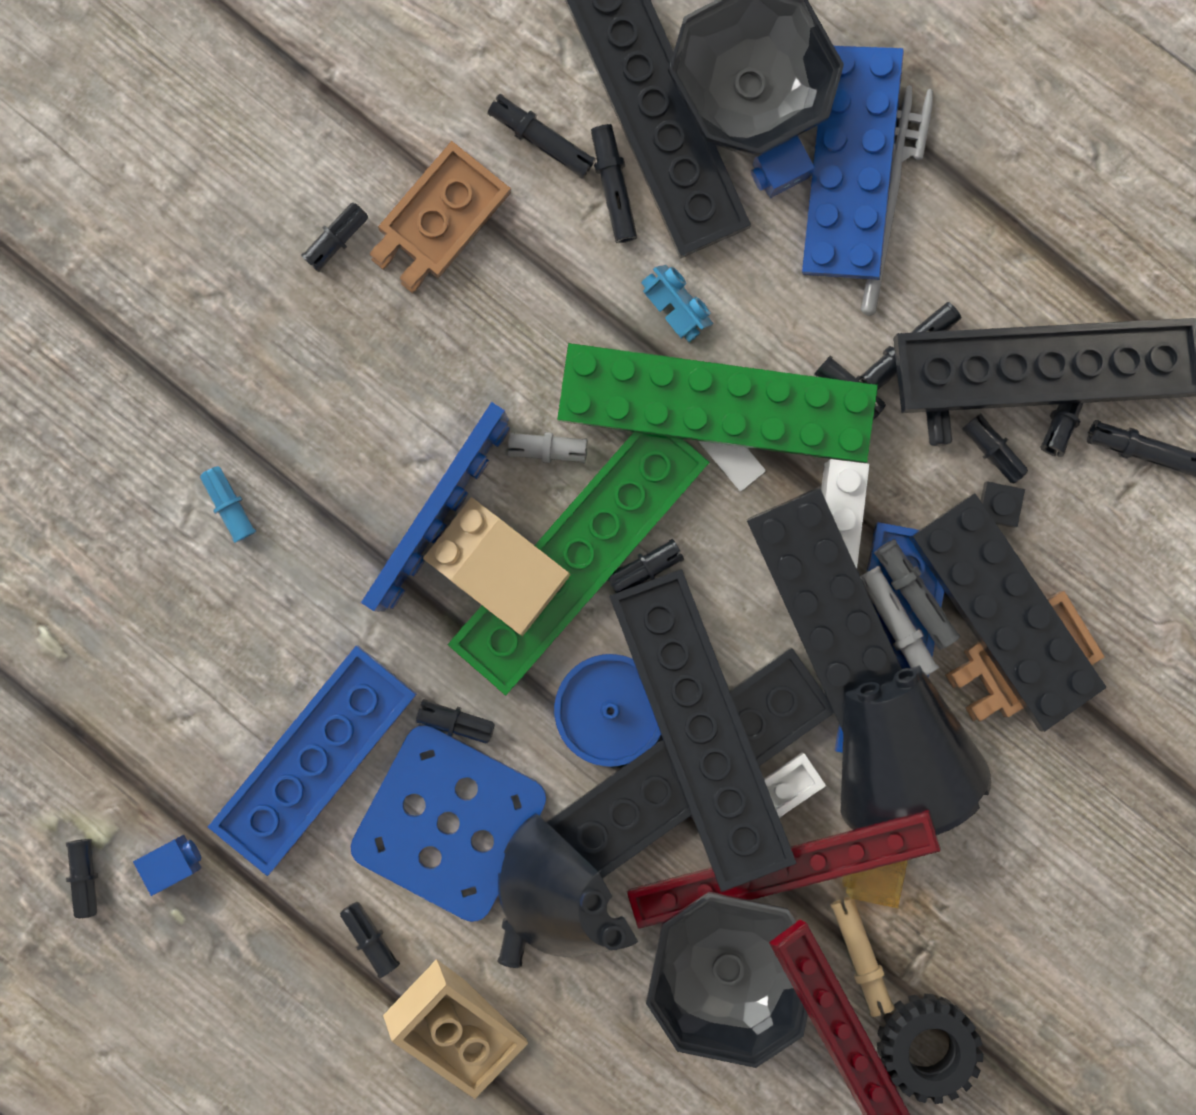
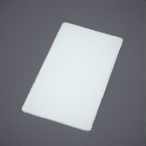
M698 441L739 491L744 490L765 472L764 467L746 447Z

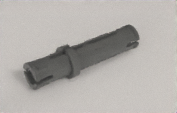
M896 539L885 543L874 551L875 556H877L893 580L891 585L895 590L899 589L906 598L910 607L937 645V648L942 650L956 642L960 638L959 633H957L933 595L925 586L920 577L921 571L919 568L912 566Z

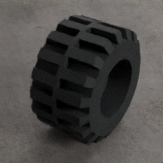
M924 993L923 999H920L916 994L908 996L909 1003L904 1005L901 1000L895 1003L894 1006L897 1010L893 1014L886 1013L883 1017L886 1022L885 1027L879 1026L877 1034L881 1041L877 1042V1051L881 1056V1061L891 1080L908 1097L914 1095L917 1101L923 1103L927 1102V1098H931L934 1104L943 1103V1096L948 1095L951 1101L959 1098L956 1091L963 1087L967 1092L972 1087L968 1081L971 1076L978 1078L981 1072L976 1065L977 1062H983L984 1053L979 1049V1046L983 1045L981 1036L975 1031L977 1028L957 1005H953L948 999L942 996L940 999H937L933 994ZM928 1029L946 1031L949 1035V1048L941 1061L924 1067L910 1062L909 1049L912 1041L918 1034Z

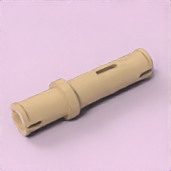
M849 896L844 898L847 911L844 910L841 900L834 901L830 905L835 913L856 971L854 978L856 983L861 985L871 1017L881 1015L878 1002H881L885 1014L893 1011L895 1007L891 1002L882 977L884 976L882 966L878 965L855 903V897Z

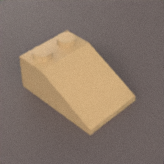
M472 497L423 557L425 561L522 637L571 575Z
M437 959L383 1015L391 1041L474 1099L528 1044L527 1039L472 986Z

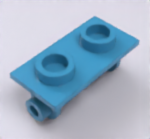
M667 265L657 266L653 270L658 277L656 278L652 273L641 282L645 287L643 290L644 294H646L659 312L663 311L670 304L675 308L665 319L681 339L685 337L688 342H691L700 334V331L697 329L698 326L702 330L714 324L708 317L710 315L708 307L698 297L693 298L684 287L686 285L684 277L674 267L669 268Z

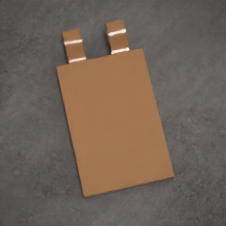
M451 141L378 226L379 231L385 237L370 252V256L373 257L371 261L384 270L390 264L398 249L401 248L415 260L399 278L402 281L401 285L413 294L423 283L429 272L439 279L511 194V188Z
M1060 591L1048 598L1047 600L1091 665L1103 659L1105 656L1065 591ZM979 642L964 650L969 662L945 674L952 688H961L979 676L988 690L989 695L965 707L972 721L978 720L980 722L997 710H1000L1003 717H1010L1023 709V706Z

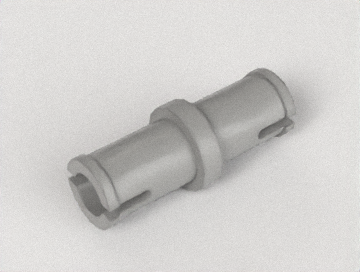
M511 432L508 442V448H510L508 456L542 459L543 463H551L552 460L586 463L588 439L554 437V434L550 432H545L544 436L515 434V432Z

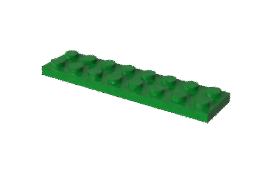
M568 343L557 421L826 459L867 463L878 385Z
M633 432L534 545L571 575L523 637L482 605L447 645L506 696L710 462L684 439Z

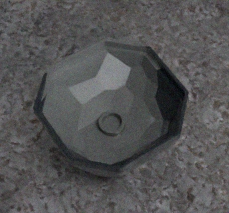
M714 0L684 16L668 74L707 142L730 151L759 157L828 120L844 63L808 0Z
M708 892L662 923L646 1005L677 1052L757 1068L804 1037L808 1014L769 944L771 940L796 923L788 908Z

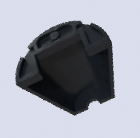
M920 665L914 668L899 670L895 673L893 681L887 685L880 686L876 682H867L861 684L857 689L845 693L840 813L845 823L851 829L855 830L929 810L936 834L939 835L959 826L980 809V799L983 795H989L991 789V774L988 764Z
M537 813L529 817L516 830L504 850L505 857L501 873H498L500 904L513 930L532 947L546 954L558 957H580L623 949L636 944L638 940L623 916L618 918L609 916L607 904L613 896L599 872Z

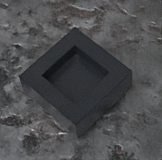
M987 481L984 482L980 501L996 524L1015 528L1018 527L1025 489Z

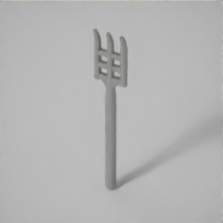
M911 85L906 87L901 111L898 110L897 120H899L895 133L896 139L892 161L880 280L866 279L861 311L867 316L874 315L877 309L900 186L902 163L910 157H914L915 160H922L924 156L933 106L932 89L927 90L922 114L910 112L912 106ZM908 122L920 124L919 131L907 129ZM905 139L915 140L916 147L904 146Z

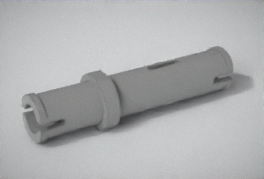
M880 566L861 575L860 577L872 603L895 640L893 643L895 650H901L911 668L920 665L926 675L939 668L938 664L935 663L921 639L924 636L920 629L916 630L899 599L883 575Z

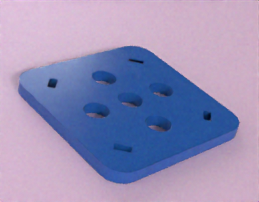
M420 725L412 729L403 742L352 839L350 846L351 854L354 860L361 866L457 917L470 922L479 921L489 913L498 896V873H501L505 857L504 850L516 830L535 813L540 816L545 806L546 792L540 783L453 736H448L447 733L438 728ZM434 750L435 756L422 760L420 753ZM468 777L476 782L478 791L475 797L463 799L457 794L456 784L462 778ZM418 794L423 797L426 807L422 814L414 816L406 812L404 801L408 795ZM518 794L522 808L515 809L512 799L513 795ZM452 812L457 815L460 825L456 832L448 834L440 830L438 818L442 813ZM486 830L491 833L494 838L493 847L483 852L474 848L472 836L475 832ZM382 837L385 850L381 852L378 851L375 838ZM428 846L436 847L441 853V863L433 868L426 867L420 860L421 850ZM475 886L476 894L463 897V890Z

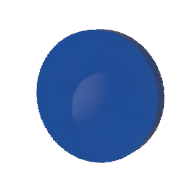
M601 654L590 657L570 670L557 691L554 715L558 732L567 747L578 757L589 763L609 767L626 765L655 745L661 735L636 666L630 657L619 654Z

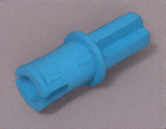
M217 466L203 472L200 475V479L216 507L213 512L220 514L233 538V542L236 543L254 534L256 530L252 527L240 504V501L243 499L241 496L236 497L222 469Z

